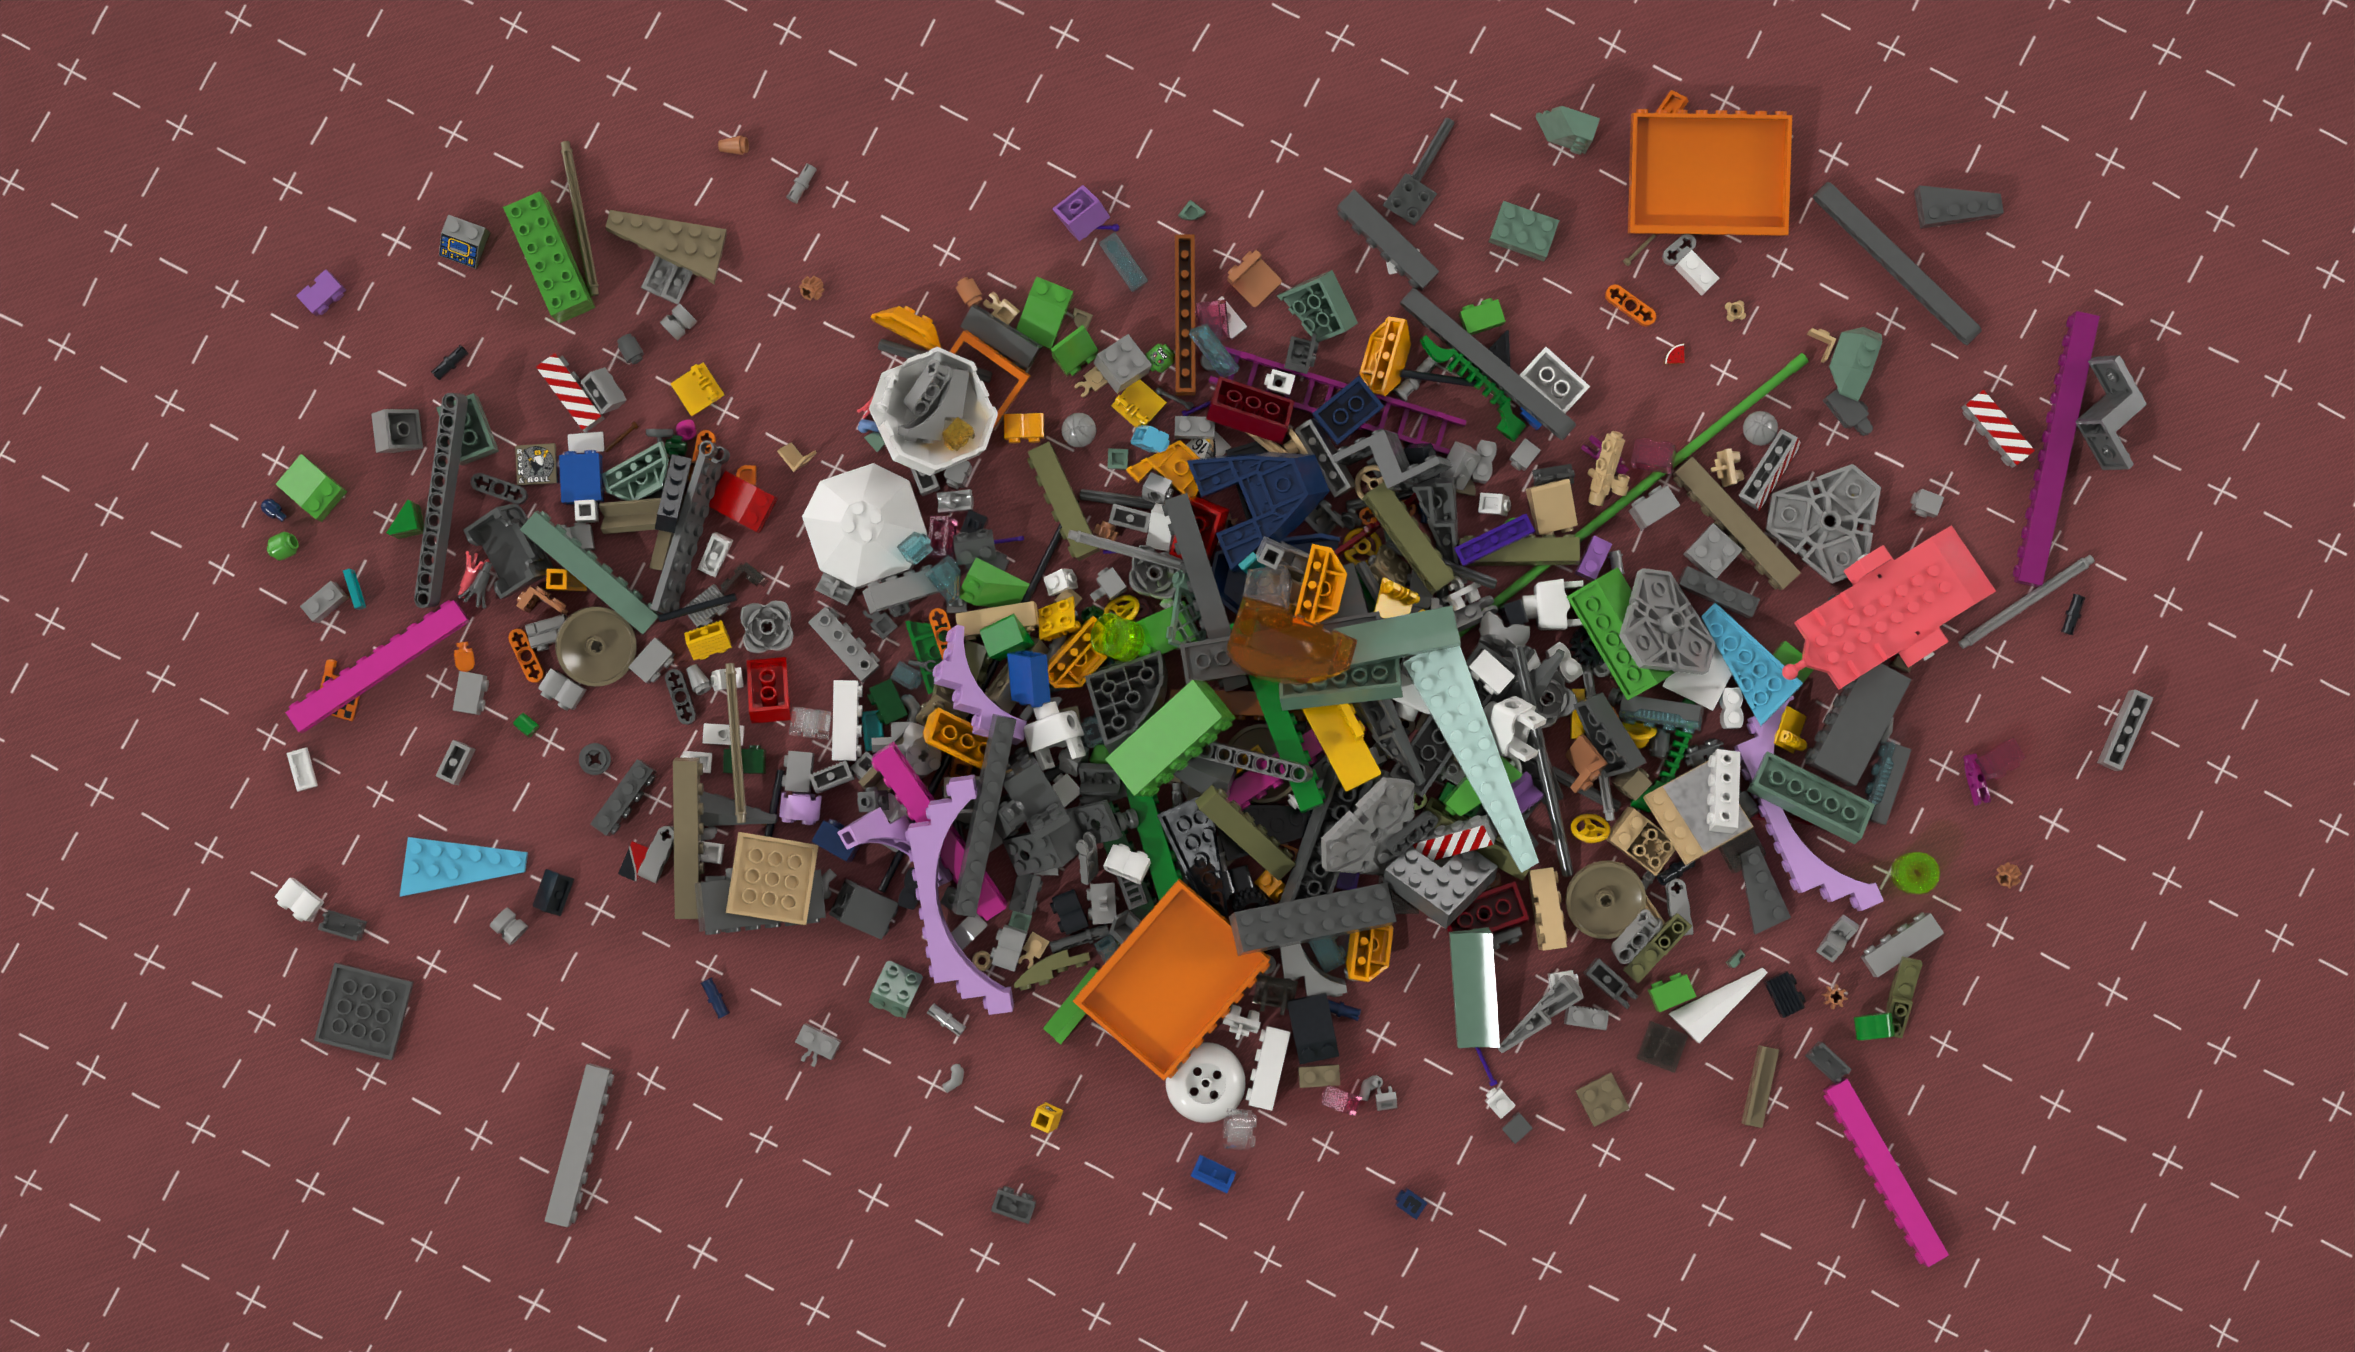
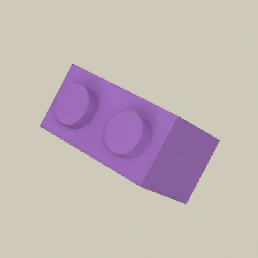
M326 269L314 279L316 284L312 287L307 285L296 295L310 312L316 316L327 312L328 306L334 301H339L346 291L341 283Z
M1594 535L1590 539L1575 574L1590 581L1596 580L1612 543Z

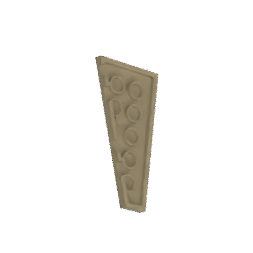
M614 210L609 211L606 231L626 241L629 240L644 250L648 249L654 252V255L680 268L684 267L692 271L694 275L702 276L708 279V282L715 285L727 235L726 229Z

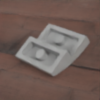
M655 256L641 288L678 305L693 273L684 267L680 268Z

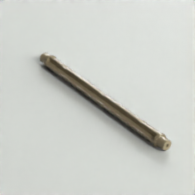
M569 141L561 142V154L563 156L585 269L587 289H589L590 296H598L599 284L597 283L575 170L573 149L570 147Z
M734 663L725 664L726 672L724 674L726 675L735 816H737V823H746L747 812L736 685L737 672L735 671Z

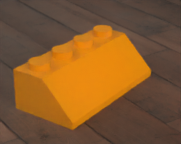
M939 707L928 715L923 730L925 743L982 769L988 737L973 734V726H971L970 722Z

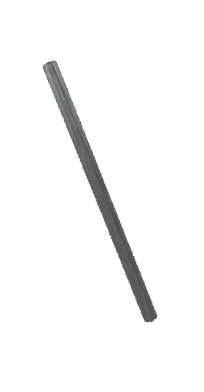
M1522 646L1512 648L1522 698L1536 706L1535 712L1538 713L1524 648ZM1541 726L1534 730L1530 728L1533 747L1538 750L1536 760L1563 876L1568 877L1573 875L1574 871Z

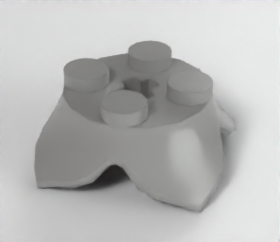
M1140 545L1138 547L1143 550L1157 553L1155 549L1151 546ZM1168 551L1159 553L1173 558H1177L1175 556L1170 555V552ZM1133 557L1132 570L1129 573V583L1133 590L1139 594L1152 596L1157 599H1169L1175 595L1176 588L1173 586L1172 578L1179 570ZM1150 571L1157 574L1155 578L1150 576Z
M775 600L767 605L751 603L742 607L740 619L745 628L743 643L747 651L753 653H764L768 650L782 651L791 646L794 635L790 626L791 611L786 602ZM765 623L768 625L772 623L771 627L773 629L771 632L767 631L765 633L763 631L765 629L763 627Z
M1490 611L1482 617L1481 627L1478 629L1481 635L1479 643L1481 642L1503 657H1513L1512 648L1517 646L1524 648L1530 637V626L1513 624L1505 628L1502 620Z
M1558 670L1555 671L1542 695L1549 694L1551 702L1544 704V701L1540 698L1537 704L1538 714L1547 719L1546 724L1542 725L1541 728L1552 726L1559 717L1567 716L1575 710L1573 704L1577 703V698L1572 690L1565 687V679Z
M910 722L903 734L904 742L897 745V747L919 778L923 779L933 770H937L940 767L942 750L925 743L923 735L924 726Z

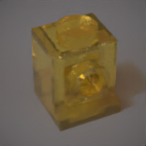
M959 417L942 433L944 445L951 451H958L967 444L969 438L974 439L975 437L973 427Z

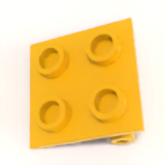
M704 362L700 365L695 364L689 372L670 383L691 417L725 396Z
M1139 379L1127 387L1121 395L1119 394L1111 407L1136 428L1138 426H1146L1167 402Z
M1383 577L1374 612L1379 611L1380 617L1383 619L1410 614L1412 604H1417L1420 601V596H1418V593Z
M1074 596L1038 609L1040 640L1050 642L1053 639L1062 637V634L1066 636L1068 632H1076L1081 628L1080 622L1078 620L1075 621Z
M1786 706L1781 716L1779 729L1775 733L1774 744L1793 754L1795 750H1805L1807 742L1800 738V734L1807 716Z

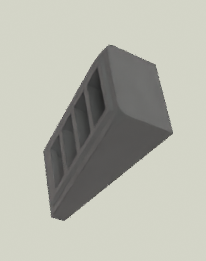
M1117 876L1129 910L1148 903L1141 884L1136 883L1125 888L1124 884L1130 882V880H1122V877ZM1138 887V892L1130 895L1127 894V891ZM1141 895L1142 899L1130 902L1131 898Z

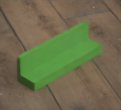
M1095 967L1089 970L1043 1028L1060 1045L1086 1014L1073 1002V999L1098 972Z

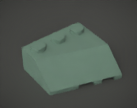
M1564 106L1553 108L1551 112L1546 110L1543 114L1540 112L1536 113L1535 116L1548 142L1569 148L1572 153L1579 155L1585 154L1588 150L1600 118Z
M1333 270L1306 280L1277 295L1281 301L1284 300L1290 307L1288 310L1292 315L1296 314L1302 321L1301 325L1311 337L1313 333L1317 334L1316 342H1321L1344 333L1358 324Z

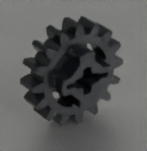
M1581 626L1572 635L1573 638L1569 642L1573 645L1570 651H1575L1572 657H1578L1579 664L1585 662V667H1588L1590 664H1592L1593 668H1596L1598 664L1602 666L1605 663L1603 658L1599 656L1600 653L1586 629Z

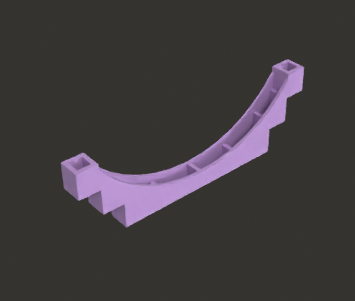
M1793 695L1762 726L1759 725L1755 716L1747 719V728L1750 734H1754L1755 737L1734 746V749L1740 752V763L1743 767L1741 773L1750 784L1764 754L1767 751L1774 754L1775 733L1778 730L1781 716L1789 701L1794 699ZM1751 793V796L1754 799L1756 798L1759 804L1757 806L1759 814L1766 819L1767 824L1765 827L1768 834L1772 835L1775 843H1773L1774 848L1778 854H1781L1784 860L1781 863L1784 870L1789 872L1791 876L1790 884L1794 891L1797 890L1798 893H1802L1820 885L1821 896L1824 900L1827 899V902H1833L1850 894V903L1857 911H1863L1884 901L1876 883L1867 884L1854 880L1826 865L1800 840L1782 808Z
M975 775L954 777L946 785L948 797L951 796V798L930 801L928 807H926L927 819H931V821L912 823L909 825L908 830L905 831L906 841L910 842L911 845L909 859L910 862H914L915 868L912 869V876L918 885V888H916V898L921 902L919 916L921 920L924 919L925 927H922L923 938L927 939L928 942L926 955L927 958L931 959V965H929L930 977H934L935 983L959 980L956 981L957 993H961L962 999L986 996L983 997L984 1008L988 1009L989 1015L1013 1012L1014 1001L1011 987H1004L992 980L967 958L952 936L941 908L938 891V864L946 834L959 812L971 799H976L978 795Z

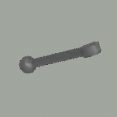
M1161 387L1156 389L1158 395L1162 394L1185 405L1189 410L1193 409L1194 404L1192 402L1183 401L1163 391Z

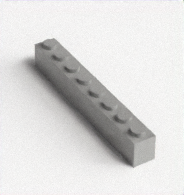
M591 1063L586 1064L545 1222L564 1227H570L572 1223L575 1224L578 1212L575 1210L577 1203L580 1204L583 1197L581 1187L582 1184H586L588 1178L586 1169L593 1159L592 1146L596 1145L599 1133H596L598 1125L601 1126L604 1114L601 1112L603 1105L606 1106L608 1103L609 1094H607L608 1086H612L614 1081L613 1069Z

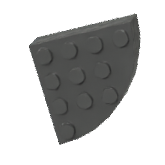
M1161 651L1085 676L1102 738L1109 754L1162 708L1167 692L1168 673Z

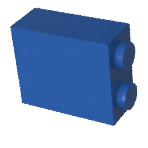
M585 450L584 454H577L576 451L564 452L565 455H559L561 503L572 505L574 501L595 500L598 503H604V484L601 475L603 474L602 455L596 453V450Z
M1027 650L1007 653L1011 700L1019 702L1020 705L1030 704L1031 707H1042L1043 703L1051 702L1047 654Z

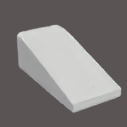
M718 532L713 533L698 570L716 577L732 545L733 539Z

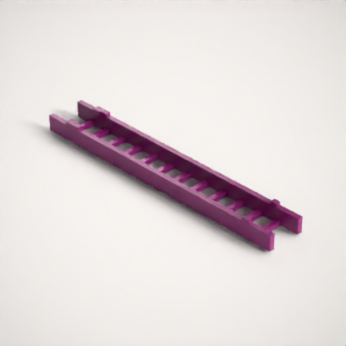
M1222 345L1219 347L1218 352L1235 357L1233 364H1230L1227 374L1230 380L1234 378L1239 359L1253 362L1247 383L1251 387L1258 364L1295 375V378L1298 376L1310 380L1303 404L1294 402L1293 409L1312 414L1317 410V408L1308 406L1315 382L1329 386L1324 404L1331 399L1334 388L1342 390L1348 385L1310 372L1305 374L1286 369L1284 364ZM1210 376L1209 383L1216 385L1218 378ZM1376 395L1380 402L1386 403L1379 427L1364 424L1359 429L1371 433L1375 430L1383 429L1390 405L1403 408L1405 410L1398 433H1396L1400 442L1406 444L1427 443L1421 441L1429 416L1442 420L1436 443L1432 444L1436 453L1448 456L1450 449L1440 447L1447 422L1464 427L1466 420L1388 396ZM1409 411L1423 415L1416 439L1402 435Z

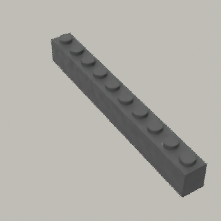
M1184 493L1166 499L1162 509L1165 517L1169 516L1171 524H1168L1171 536L1175 535L1177 543H1174L1177 555L1181 554L1184 561L1180 565L1183 574H1188L1190 581L1186 583L1189 592H1194L1196 600L1192 602L1195 611H1200L1202 619L1199 620L1201 630H1206L1208 636L1205 640L1233 636L1188 494ZM1246 675L1218 680L1220 688L1224 687L1225 691L1248 685Z
M997 714L992 716L977 788L978 795L974 802L952 911L958 915L974 918L976 916L1016 725V719Z

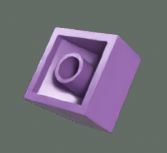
M1084 185L1052 209L1078 241L1086 238L1093 230L1103 225L1110 218L1101 202Z

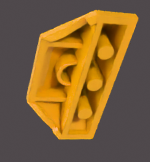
M900 306L874 313L870 317L877 324L928 351L936 347L941 348L936 328L932 324L933 320L924 315L922 317L915 315L916 311L908 306L904 308Z
M1388 316L1385 322L1370 335L1360 375L1376 395L1386 396L1401 381L1402 377L1399 376L1400 370L1405 367L1411 347L1406 319Z
M1312 544L1293 622L1315 626L1338 613L1348 574L1332 548Z
M1092 616L1081 625L1078 631H1074L1047 662L1049 684L1052 687H1081L1086 682L1085 676L1093 674L1107 659L1108 629L1097 618Z
M1392 925L1350 934L1346 960L1349 979L1369 982L1389 967L1394 929Z

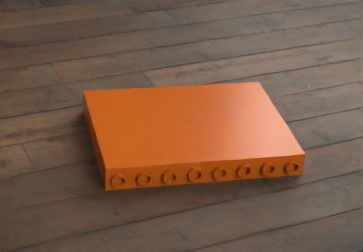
M1636 109V113L1631 114L1628 234L1787 236L1789 234L1792 115H1787V111H1775V115H1767V111H1755V115L1747 114V111H1735V114H1727V110H1716L1715 114H1708V110H1696V114H1688V110H1676V113H1668V110L1658 109L1656 113H1648V109Z
M1179 878L1077 994L1073 1002L1162 1080H1165L1167 1077L1171 1079L1178 1071L1176 1068L1180 1062L1184 1064L1191 1056L1189 1052L1193 1047L1197 1049L1204 1041L1202 1037L1207 1032L1210 1034L1217 1027L1218 1024L1215 1022L1220 1017L1225 1018L1230 1012L1229 1006L1233 1002L1237 1004L1244 996L1243 990L1246 987L1250 989L1257 981L1255 977L1258 973H1264L1271 965L1268 963L1270 957L1264 951L1238 956L1230 922Z

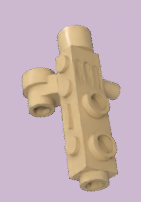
M1611 431V434H1606L1605 440L1602 442L1600 457L1596 461V469L1591 468L1588 470V475L1593 478L1588 502L1593 505L1603 506L1610 488L1617 495H1627L1629 489L1627 485L1630 477L1624 474H1618V477L1614 476L1625 440L1622 438L1623 434L1620 432Z

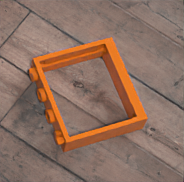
M964 330L949 352L956 354L963 343L967 342L1019 379L998 410V416L993 427L994 430L1031 375L968 330Z

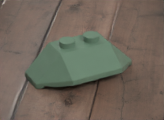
M1865 327L1844 331L1840 334L1829 365L1839 394L1855 401L1860 399L1871 376L1882 345V334Z
M660 441L601 474L607 493L626 501L642 500L664 488L669 461L664 443Z

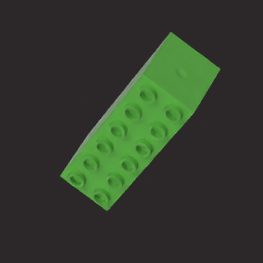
M539 191L503 207L550 315L560 324L596 308L552 207L545 196Z
M1617 567L1567 596V599L1628 701L1675 672L1673 670L1664 671L1639 668L1620 639L1619 634L1627 607L1630 605L1629 599L1632 590Z
M1192 680L1106 758V761L1134 796L1152 797L1159 791V787L1163 783L1166 784L1174 778L1173 774L1175 772L1183 770L1189 764L1188 761L1192 757L1195 758L1200 755L1205 745L1213 743L1221 731L1229 729L1235 717L1207 681Z

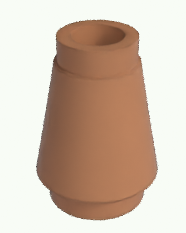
M740 135L719 140V151L739 155L748 153V138Z

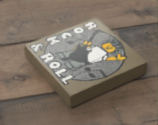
M555 443L515 446L518 486L558 483Z

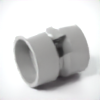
M679 303L672 310V315H666L660 323L678 341L685 334V329H691L697 323V320Z
M507 907L491 922L490 927L497 934L502 933V938L509 945H512L524 934L528 926L521 919L516 920V914Z

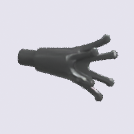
M485 561L482 570H479L471 586L464 593L458 595V598L461 599L470 592L463 600L467 602L476 593V607H480L482 596V607L486 609L485 592L490 577L489 572L493 564Z

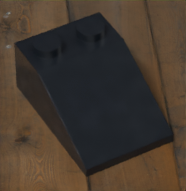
M1321 993L1287 1000L1299 1063L1305 1064L1339 1057L1327 994Z

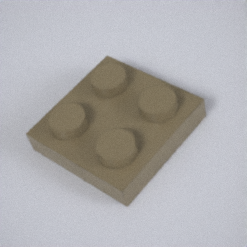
M1611 1072L1575 1090L1594 1127L1630 1109Z

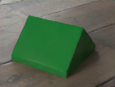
M407 499L386 533L397 539L423 534L424 521L420 505Z
M1015 614L980 629L989 658L998 661L1008 658L1007 653L1025 650L1034 645V641Z

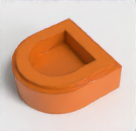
M741 466L737 470L736 476L756 486L757 466Z

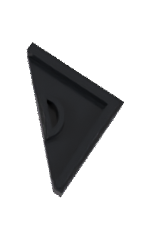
M1506 330L1488 350L1507 366L1511 367L1509 330Z

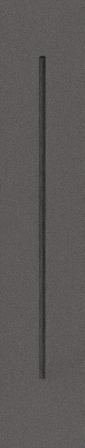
M1059 524L1020 603L1030 602L1062 537L1059 530L1062 528L1061 524ZM993 659L992 664L987 669V680L981 687L984 693L1000 662ZM969 713L965 720L970 722L974 714ZM945 753L941 765L937 769L928 788L932 796L951 761L952 755ZM900 850L896 852L878 890L886 892L905 853Z

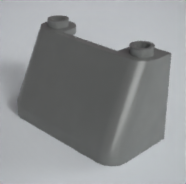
M517 504L496 507L463 529L468 542L475 546L482 545L490 562L493 564L492 566L499 577V580L494 583V590L500 599L507 598L546 577L547 569H553L547 553L520 530L528 521V518L523 509Z

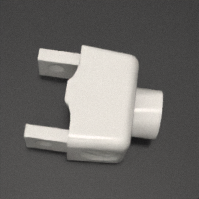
M1564 579L1538 582L1534 586V595L1522 596V604L1527 618L1536 619V626L1539 630H1566L1567 627L1583 626L1580 619L1567 620L1570 602L1565 593V589L1582 588L1583 580L1564 582Z
M1412 656L1403 657L1402 662ZM1401 662L1403 697L1393 698L1392 700L1397 701L1395 708L1398 716L1414 722L1418 711L1425 714L1431 713Z
M1517 696L1509 697L1499 703L1491 701L1485 706L1484 713L1498 751L1505 756L1513 754L1526 762L1538 754V750L1526 744L1530 728L1534 730L1546 724L1547 719L1535 712L1536 706Z
M1056 701L1044 704L1042 707L1033 708L1037 721L1025 725L1024 734L1029 752H1035L1038 764L1042 770L1055 767L1049 748L1055 746L1062 748L1068 746L1072 759L1086 756L1081 740L1084 732L1074 711L1059 713Z

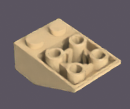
M1631 807L1625 809L1611 828L1610 835L1606 838L1618 850L1655 876H1657L1676 850L1664 831Z

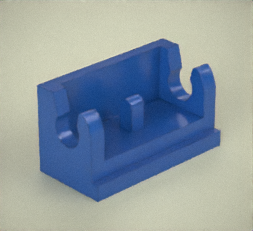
M1199 1155L1190 1175L1222 1192L1228 1193L1236 1171Z

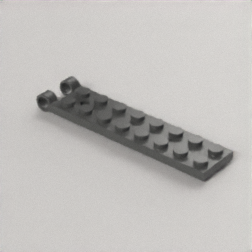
M708 440L701 442L699 445L698 458L651 605L652 610L660 613L674 611L680 607L681 594L685 590L686 578L691 571V562L697 552L699 537L703 533L704 520L709 514V503L715 494V485L721 475V466L730 458V453L727 449L717 446ZM711 444L712 449L710 453L706 454L705 448ZM723 450L724 456L718 460L717 454Z

